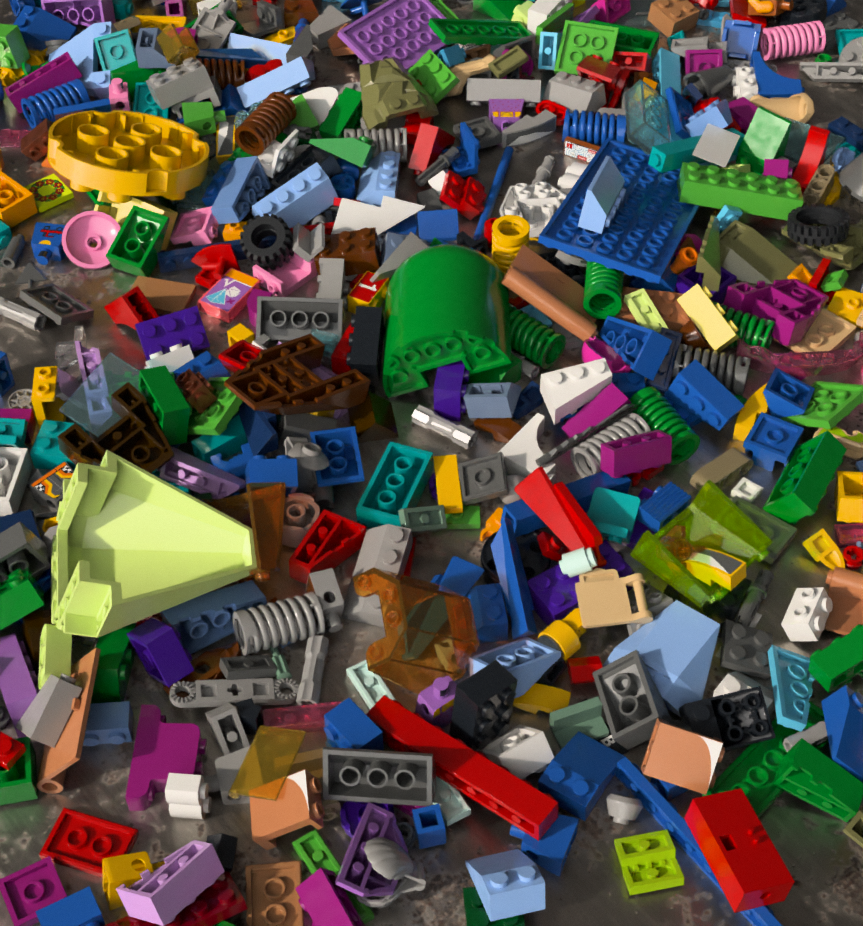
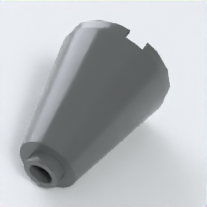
M719 66L690 72L683 77L685 81L682 85V90L692 82L703 95V100L716 97L732 82V70L727 66Z

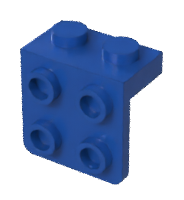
M461 122L460 146L456 147L459 150L460 157L450 164V169L461 177H466L478 173L480 142L473 135L471 127H468L465 122ZM449 149L443 150L442 153H446Z

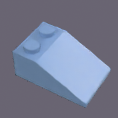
M524 637L470 657V676L497 660L518 680L515 696L517 698L524 695L561 657V651Z
M519 849L465 860L466 867L490 922L546 909L545 881L536 863Z

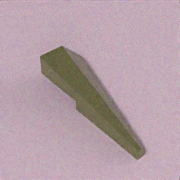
M711 215L708 229H706L700 253L698 254L696 272L704 273L702 288L706 286L710 291L718 292L721 279L719 220L716 216Z

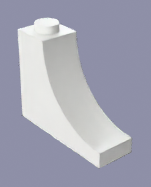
M537 413L499 451L504 455L507 474H516L526 478L539 467L536 459L544 454L538 446V439L544 432L545 416ZM549 462L543 466V469L552 484H554L557 477L555 474L556 464Z

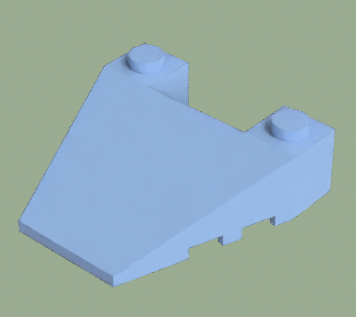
M111 21L94 23L49 54L48 62L68 51L82 74L79 80L85 86L88 95L94 96L97 99L109 98V84H111L112 80L111 70L98 72V52L94 38L118 31Z

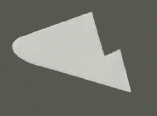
M321 87L303 93L319 126L327 118L329 110L338 97V91L333 87ZM252 112L244 114L240 118L246 119Z
M384 195L381 207L342 198L331 235L343 231L350 232L374 227L376 228L377 235L422 210L425 206Z

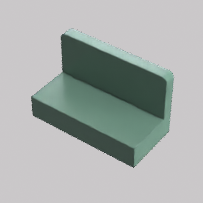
M444 505L398 510L401 527L410 528L412 535L429 534L447 529Z
M598 696L550 712L549 727L560 750L578 731L594 740L609 735V730L601 716L602 703Z

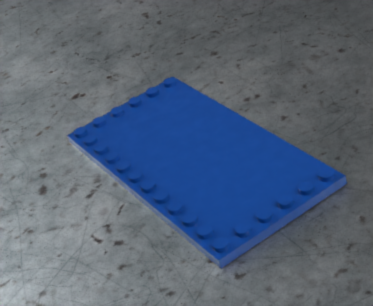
M607 138L540 233L538 243L544 244L548 248L564 251L568 255L582 257L588 262L602 264L609 269L623 271L629 276H637L645 279L647 282L659 284L700 206L679 202L677 181L680 169L661 173L648 164L651 152ZM607 155L612 158L624 178L623 188L626 189V193L619 209L616 210L615 216L611 220L609 228L605 227L602 234L578 227L587 189Z

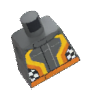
M66 461L30 484L34 500L53 512H58L59 501L63 499V480H71L74 473Z

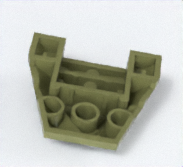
M395 57L359 66L360 87L362 90L361 102L363 106L362 118L370 132L373 128L376 130L387 128L388 119L418 112L420 118L424 119L439 114L431 95Z
M860 220L857 224H850L847 238L843 239L842 242H837V244L833 245L830 243L829 246L821 244V246H816V244L808 246V243L802 245L800 242H797V244L807 250H812L822 258L831 260L833 265L842 267L845 270H853L863 263V220ZM809 224L811 226H827V224ZM785 226L781 234L790 239L787 235V226Z

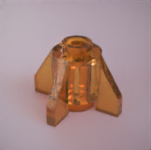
M676 525L666 536L661 538L657 546V552L662 559H665L677 575L684 576L687 575V563L684 561L691 557L692 552L705 551V546L691 545L685 539L686 526Z

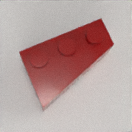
M324 509L289 559L290 578L307 585L309 573L336 568L361 548L366 534V526Z

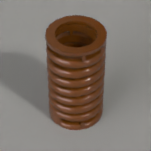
M197 58L205 66L209 77L216 76L221 90L229 83L236 88L244 84V60H241L238 64L236 59L231 63L229 59H225V61L218 59L216 61V59L212 58L209 61L208 58H205L202 61L201 58Z
M270 93L235 130L234 136L238 146L252 156L261 155L296 118L297 109L293 101L284 93Z

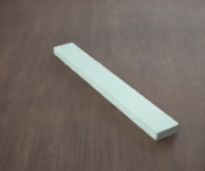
M369 659L346 669L347 676L369 709L384 695L391 700H396ZM436 776V794L433 805H440L445 824L449 826L471 815V809L460 792Z

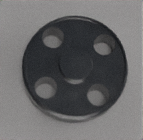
M793 0V9L791 11L786 10L777 15L776 19L780 26L818 20L823 22L827 17V0Z
M533 531L516 537L527 581L549 570L551 559L542 555L537 540L538 534ZM497 532L486 540L481 551L480 566L485 570L483 579L486 584L500 583L490 546Z

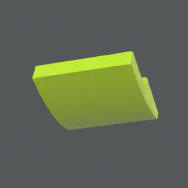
M667 829L614 839L618 861L630 896L684 885V875L676 859V848Z

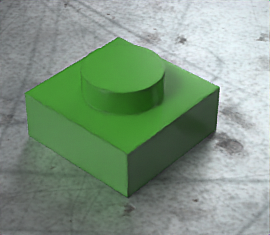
M845 269L829 273L820 287L824 293L838 291L843 288L849 275Z

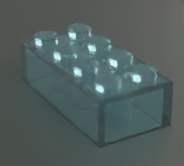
M638 80L624 94L627 138L632 144L638 145L645 154L649 155L653 146L672 142L668 101L644 81Z

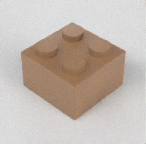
M656 0L651 3L647 20L665 36L670 37L682 30L686 32L695 28L700 10L688 0Z

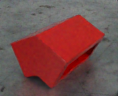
M599 656L568 659L570 685L595 682L592 673L602 668Z

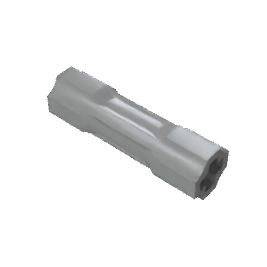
M0 295V315L22 323L33 330L40 331L44 328L47 320L45 315L34 309H29L12 302Z
M421 404L412 414L413 423L440 433L468 450H471L478 439L477 431L464 425H458Z
M312 635L307 640L306 658L296 699L297 707L303 711H314L319 707L321 682L329 650V639L324 636Z

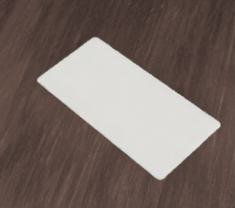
M708 123L692 155L726 167L740 135Z

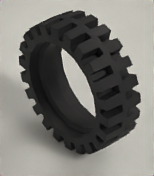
M811 204L810 207L804 205L803 208L797 207L796 210L793 209L788 214L787 235L791 240L794 239V242H800L802 245L808 243V246H813V244H816V246H821V244L829 246L830 243L833 245L837 244V242H842L843 239H846L849 234V213L845 212L844 209H840V207L824 206V204L819 206ZM809 224H827V226H811Z

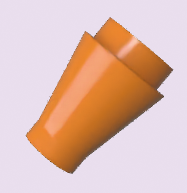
M692 247L682 248L670 266L671 271L674 274H680L682 271L694 266L697 263V251Z

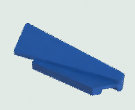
M454 556L444 575L438 574L433 577L398 627L399 637H403L404 652L401 654L403 661L414 659L419 655L485 570Z

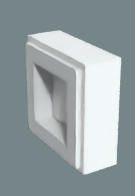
M743 477L731 490L730 496L734 498L737 495L753 504L763 493V487Z

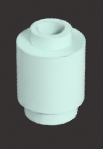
M582 547L562 554V560L559 561L563 575L568 574L570 578L592 571L593 567L598 566L596 556L591 547Z

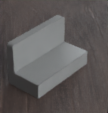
M298 222L293 227V251L309 262L325 248V225L320 223L310 232Z

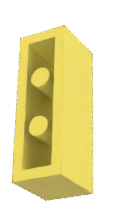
M697 283L680 296L677 301L711 347L719 353L739 338L736 334L739 329L732 320L727 322L723 316L726 312L719 303L715 305L710 298L713 295L706 286L702 288Z

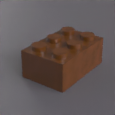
M362 228L350 232L343 231L332 235L325 234V248L314 257L318 275H320L319 258H343L345 261V276L363 274L366 271H377L380 268L381 247L376 228Z

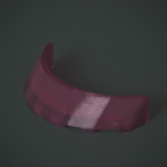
M860 332L859 340L853 343V349L799 353H773L765 347L748 345L741 338L737 339L736 359L738 356L751 358L750 369L769 374L773 373L775 367L791 376L797 377L838 373L851 368L863 357V332Z

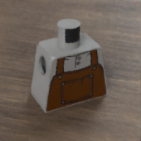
M333 568L309 573L305 593L312 591L317 596L323 611L324 622L329 632L334 633L343 628L341 618L344 610V600ZM312 609L315 622L318 626V619L314 609Z

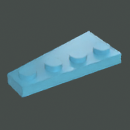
M772 645L768 650V659L777 724L802 732L807 725L810 709L809 699L813 692L811 687L815 680L808 671L810 658Z

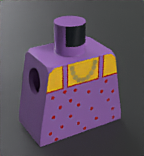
M489 99V119L499 132L502 133L504 129L523 118L524 99Z
M450 676L436 678L431 686L419 693L415 713L420 714L425 721L433 726L437 725L443 729L449 725L452 718L457 684Z

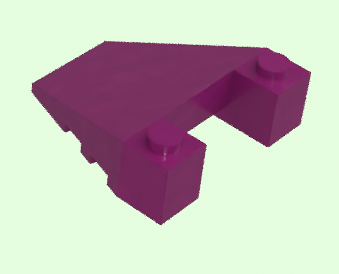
M798 279L774 280L773 284H765V281H758L757 285H749V282H739L728 286L723 305H727L728 309L733 307L736 311L742 310L743 315L748 312L757 315L760 319L766 318L775 321L771 337L777 339L782 345L790 346L802 341L825 306L829 296Z

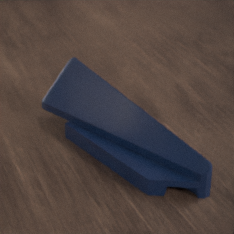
M243 401L239 406L238 414L253 456L264 455L279 449L276 433L278 431L276 414L255 411Z

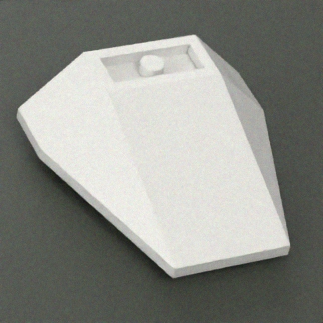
M536 182L530 185L517 183L515 186L509 187L500 207L501 217L516 215L524 218L530 226L529 237H539L567 195L546 182Z

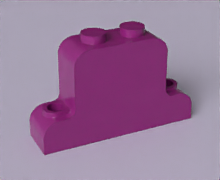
M141 705L125 796L129 811H144L148 809L152 801H154L155 793L165 792L169 773L204 774V763L201 762L202 755L207 753V739H202L197 725L192 723H166V715H161L159 707L156 705Z

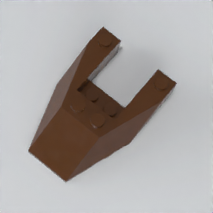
M310 333L260 351L259 356L255 360L251 359L243 370L239 369L224 382V386L255 411L279 415H294L347 409L359 405L366 400L371 380L357 369L347 371L324 381L310 370L320 367L325 344Z

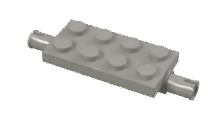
M221 0L218 7L212 10L206 7L203 8L191 28L197 30L199 38L196 49H222L230 33L236 27V22L229 19L226 14L234 3L233 0Z

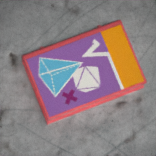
M230 268L198 300V309L230 324L247 306V299L252 289L262 290L259 284L261 280Z

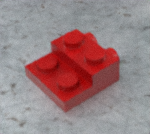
M449 170L445 174L440 200L453 209H457V212L471 221L476 215L479 216L483 212L484 206L482 202L486 199L487 194L484 192L485 186L479 181H476L471 176L464 180L460 175Z

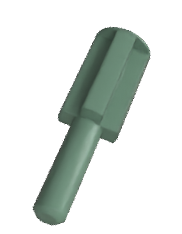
M270 646L273 656L271 660L277 668V679L288 678L290 680L292 674L284 655L279 653L278 647L272 648Z

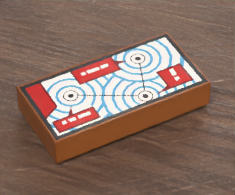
M567 136L564 140L563 155L590 163L600 149V146Z

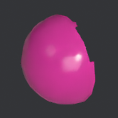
M590 337L584 341L582 347V360L584 363L605 358L611 373L631 372L630 365L625 363L622 357L605 341L597 339V337Z

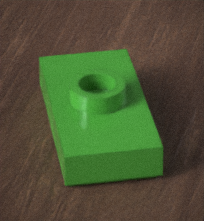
M463 506V513L445 514L447 529L444 530L480 529V506Z

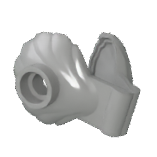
M287 436L284 441L285 455L291 456V459H297L298 488L295 493L309 492L316 482L315 471L329 467L328 458L321 451L322 449L319 445L308 442L307 438Z
M377 837L366 842L364 851L373 869L385 878L398 880L393 895L361 897L355 894L360 903L371 908H384L389 906L402 893L425 889L426 879L423 863L412 861L401 846L389 839Z

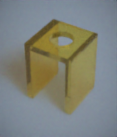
M169 23L157 36V41L168 63L180 65L185 59L195 58L200 52L187 27L178 35L173 23Z

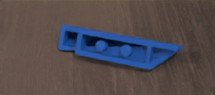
M179 47L178 50L179 65L183 63L184 57L201 58L202 61L205 58H208L209 61L212 58L216 59V61L218 59L223 61L229 59L231 63L236 59L238 64L241 60H244L245 68H251L258 64L265 65L267 63V59H263L253 49H191Z
M504 517L490 546L507 612L511 618L513 640H517L538 632L532 613L535 609L511 519Z

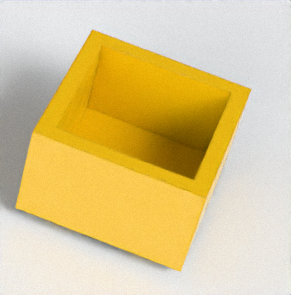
M837 471L834 490L837 521L863 523V472Z

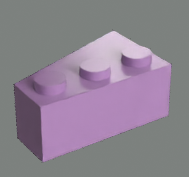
M193 840L164 858L165 864L151 873L146 869L140 873L142 879L127 888L124 884L117 887L116 890L128 915L161 926L171 923L179 912L192 904L201 892L213 885L216 879L225 872L211 843Z

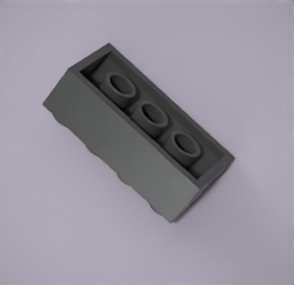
M257 296L256 338L265 334L271 338L269 342H288L311 333L323 343L338 344L344 334L343 299Z
M323 747V799L413 806L433 805L436 794V764L433 754Z

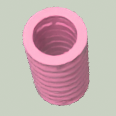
M819 20L780 27L762 28L759 37V50L761 57L765 61L778 59V57L782 59L791 56H803L804 54L822 53L826 44L825 29Z

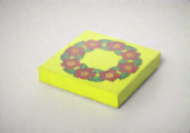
M54 173L24 186V188L33 193L39 213L74 198L73 192Z

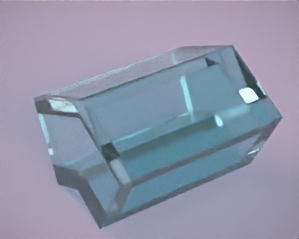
M312 329L311 334L325 344L323 356L331 358L337 346L338 335Z

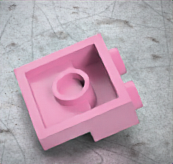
M212 206L180 213L170 238L173 245L185 244L189 241L192 242L194 247L211 244L213 239L218 236L217 228L221 225L218 224L215 216L212 214Z

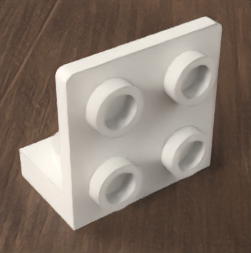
M295 129L282 144L274 140L258 156L266 175L273 178L277 173L283 171L287 162L293 160L295 156L294 148L299 142L297 138L299 130Z

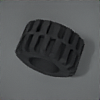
M263 213V217L256 215V219L248 220L249 224L243 226L244 232H240L241 240L239 241L241 249L251 264L258 265L266 271L268 268L276 270V266L281 268L284 266L283 262H289V255L293 256L294 254L292 249L293 234L281 217L278 218L274 214L270 217L268 213ZM277 236L272 246L265 249L258 248L263 238Z

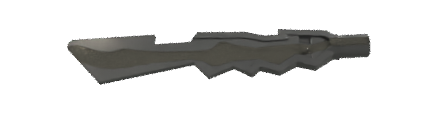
M625 404L596 426H590L582 433L575 434L572 438L567 439L550 452L536 459L537 465L543 467L573 447L591 438L598 430L605 426H610L636 410L639 406L637 404Z

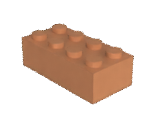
M623 287L621 310L614 316L615 318L639 325L626 305L624 297L640 288ZM645 289L670 330L677 332L689 321L688 314L677 301L683 295L682 293Z

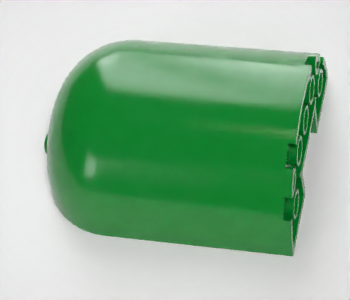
M441 244L424 248L412 254L396 269L388 284L385 299L383 387L388 398L429 387V380L424 371L462 360L470 375L512 363L508 288L501 284L505 276L503 271L490 257L464 245Z

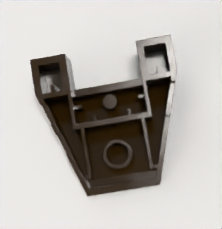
M129 382L111 395L112 409L122 419L99 437L93 440L76 422L57 436L60 451L75 465L77 463L100 466L106 450H109L145 471L154 474L174 457V453L165 435L160 430L154 414L151 413L145 397Z

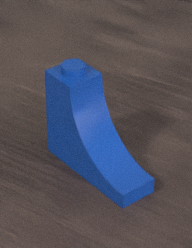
M760 51L752 52L749 64L754 69L759 95L766 98H789L794 94L805 93V88L801 85V79H791L775 73L764 63Z

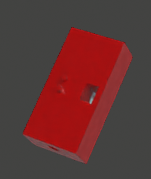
M742 788L693 798L684 819L734 913L785 901L795 881Z

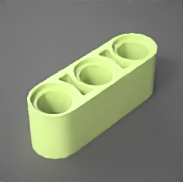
M44 624L41 632L39 689L43 687L51 674L60 677L62 673L71 676L72 634L63 633L64 630H59L56 625Z

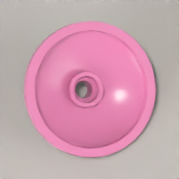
M86 211L77 214L69 220L63 230L62 246L64 252L79 267L92 270L107 267L110 265L106 254L121 227L114 218L103 212ZM92 243L98 244L96 247L90 246Z

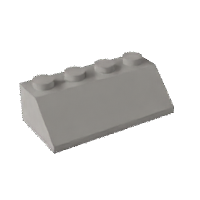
M467 78V103H470V106L480 107L481 104H489V99H524L526 108H536V105L540 103L541 80Z
M385 524L366 530L344 601L342 618L388 628L413 544L412 530L410 528Z

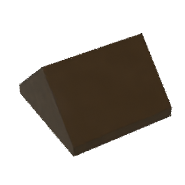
M368 391L365 402L348 408L351 427L355 426L358 443L399 438L391 402Z
M51 609L31 612L23 617L22 639L36 676L39 674L41 632L44 624L53 625L51 623Z

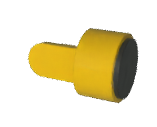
M579 608L574 609L564 619L553 621L538 635V642L561 651V656L565 662L580 649L579 638L586 632V628L582 626Z

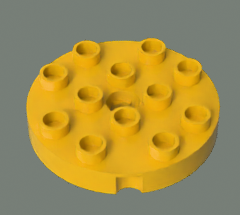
M91 110L64 116L50 126L47 158L50 165L59 174L70 180V187L73 190L90 192L96 189L107 192V198L113 202L127 203L132 200V196H163L170 200L184 199L186 191L200 186L205 180L210 150L207 142L199 140V134L196 131L173 120L134 111L113 110L111 112H98Z

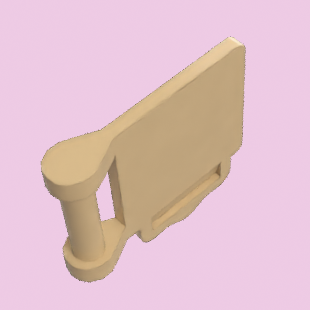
M595 568L592 571L580 574L579 582L575 584V590L583 628L630 623L647 624L652 622L653 615L648 610L643 584H645L644 575L642 573H635L619 578L617 570ZM626 586L634 587L639 611L632 614Z

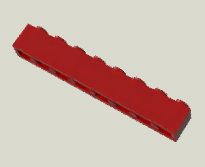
M384 695L366 714L383 732V743L397 752L433 754L436 764V776L536 840L539 841L558 818V802L553 796L537 790L529 781L519 779L511 774L506 767L493 763L485 754L467 747L462 740L454 739L446 734L441 727L433 726L425 721L420 714L412 713L404 708L397 700H391Z

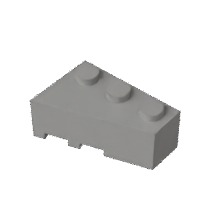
M319 258L320 275L317 278L319 288L316 298L343 299L344 309H347L348 301L345 296L350 292V284L346 283L344 259ZM344 311V321L346 322V312Z

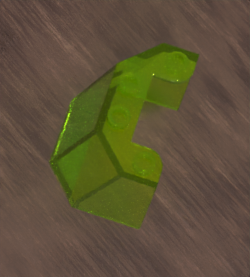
M708 480L693 502L654 535L649 530L644 532L630 555L702 608L709 604L712 605L717 600L720 601L730 590L716 582L709 586L697 579L676 558L677 555L687 547L710 548L746 562L747 571L756 561L760 563L769 555L770 552L767 549L773 541L711 480Z

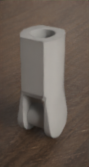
M818 722L808 729L802 730V732H797L785 738L783 746L786 752L801 738L812 746L825 743L828 739L825 722Z

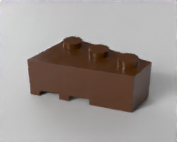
M285 0V29L290 26L296 27L298 21L302 18L307 19L310 25L319 16L312 0Z

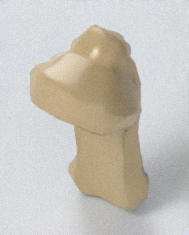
M488 54L482 59L450 67V71L460 82L447 93V96L460 95L467 82V78L490 70L488 64L498 57Z
M806 93L794 94L789 98H766L759 94L750 98V102L755 106H761L792 123L800 125L810 121L815 112L814 101Z

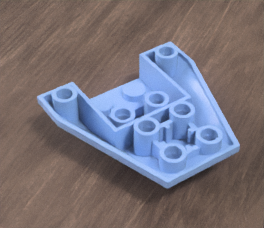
M676 600L656 615L652 622L643 625L616 646L602 667L635 650L639 651L667 709L680 716L678 709L682 705L703 700L721 625Z

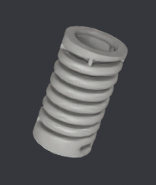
M368 128L364 129V136L370 138V130ZM375 128L371 129V139L374 140L373 144L377 145L372 159L380 152L395 151L400 153V163H407V128H395L393 136L390 128H387L385 133L384 129L380 128L378 130V137L377 130ZM344 129V138L363 136L362 129H357L356 132L355 129Z
M627 414L571 449L570 458L576 472L582 478L602 472L600 470L602 443L650 432L651 429L638 414Z
M312 591L303 594V596L296 595L293 598L288 597L283 601L277 600L275 603L261 604L256 608L250 607L247 611H234L232 615L236 641L239 643L244 656L252 652L258 653L261 648L268 650L270 646L272 648L278 647L279 643L284 646L288 641L295 643L297 639L302 641L306 637L309 638L315 634L321 636L325 632L323 611L317 596ZM312 609H314L318 619V626L315 622Z

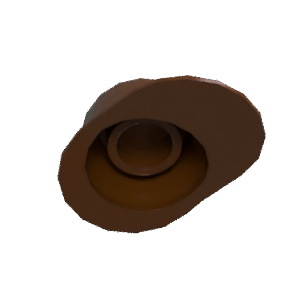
M688 316L689 321L677 331L683 334L681 343L686 344L687 347L692 345L694 347L693 353L696 347H701L702 351L708 348L714 351Z

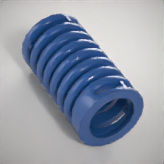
M76 78L61 84V86L57 85L54 88H49L48 91L44 90L41 93H36L35 96L30 95L28 99L22 98L21 107L28 124L34 129L46 118L53 123L55 122L54 108L90 102V98L83 83Z
M569 108L566 109L562 135L563 143L567 136L597 146L602 145L607 138L625 143L628 115L618 114L615 124V114H610L608 121V113H603L601 120V113L596 112L593 123L594 112H588L586 122L587 112L582 110L578 125V109H574L573 113H571ZM570 118L573 119L572 126H570Z

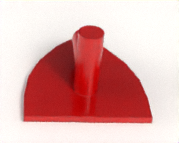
M217 244L205 247L197 252L191 262L200 266L203 271H215L214 278L218 280L230 268L241 272L231 244Z

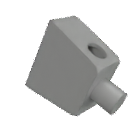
M250 745L215 760L217 774L204 777V783H208L209 786L208 793L220 790L223 804L250 803L249 791L264 786L256 745Z

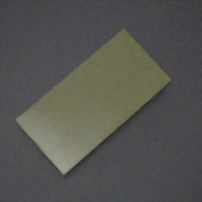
M517 45L490 62L488 67L498 79H501L529 61V56Z

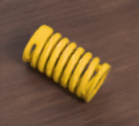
M516 215L499 217L492 225L491 259L501 268L504 275L521 246L524 244L529 248V223L524 218Z

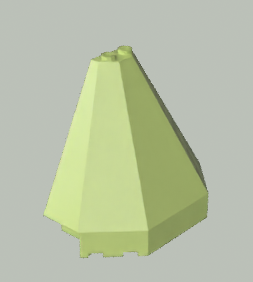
M106 450L100 466L77 463L71 480H63V499L59 501L56 521H58L56 535H53L51 544V623L56 625L59 630H64L63 633L101 637L249 575L256 574L259 569V559H256L257 540H254L252 528L109 450Z

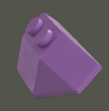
M368 802L341 864L335 885L361 897L393 895L398 880L387 879L376 872L367 859L364 847L368 840L383 837L394 841L408 853L403 836L396 825L394 813Z

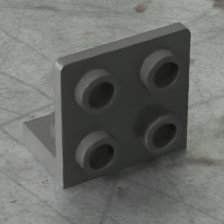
M264 0L257 1L256 11L259 19L241 24L244 27L243 34L253 38H261L265 34H274L277 30L283 29L281 8Z

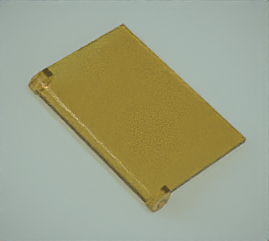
M259 726L228 795L234 799L241 795L276 801L305 738L306 731Z

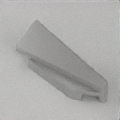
M800 62V71L806 73L814 82L863 83V62Z

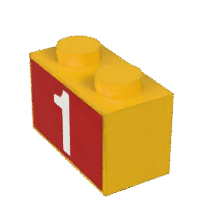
M366 271L347 296L348 311L356 313V306L381 307V304L386 299L389 278L372 283L370 279L375 273Z

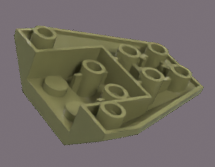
M734 220L719 234L721 267L737 276L736 283L749 282V285H757L758 281H765V284H773L774 280L788 279L787 276L798 266L762 234L737 220Z

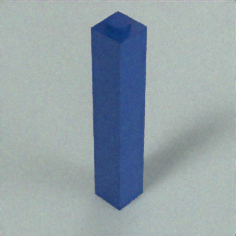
M602 471L567 483L565 486L582 509L588 512L595 488L601 487L628 494L631 480L626 474L621 478H613ZM522 499L504 505L501 520L504 517L511 519L515 537L547 526Z

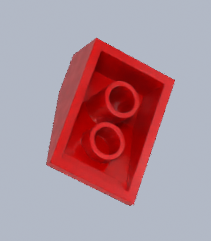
M593 54L592 57L587 55L577 66L576 71L582 78L603 83L605 89L614 92L622 68L616 62H604L602 57Z

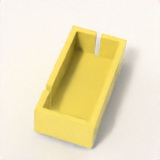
M99 192L97 201L112 203V205L96 204L94 211L108 214L117 221L120 227H122L133 205L169 217V224L161 250L166 251L178 212L142 196H132L130 202L117 203L107 198V192Z

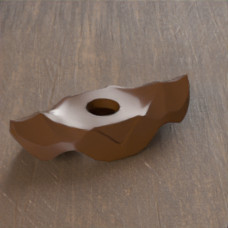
M233 642L204 652L190 662L194 671L179 681L195 682V680L226 679L219 667L220 658L240 657L241 648L239 643ZM204 664L210 667V669L203 674H199L195 671ZM163 685V689L169 695L170 687ZM185 691L177 692L176 695L177 697H180V699L181 697H183L184 699L185 697L187 698V696H189V693Z

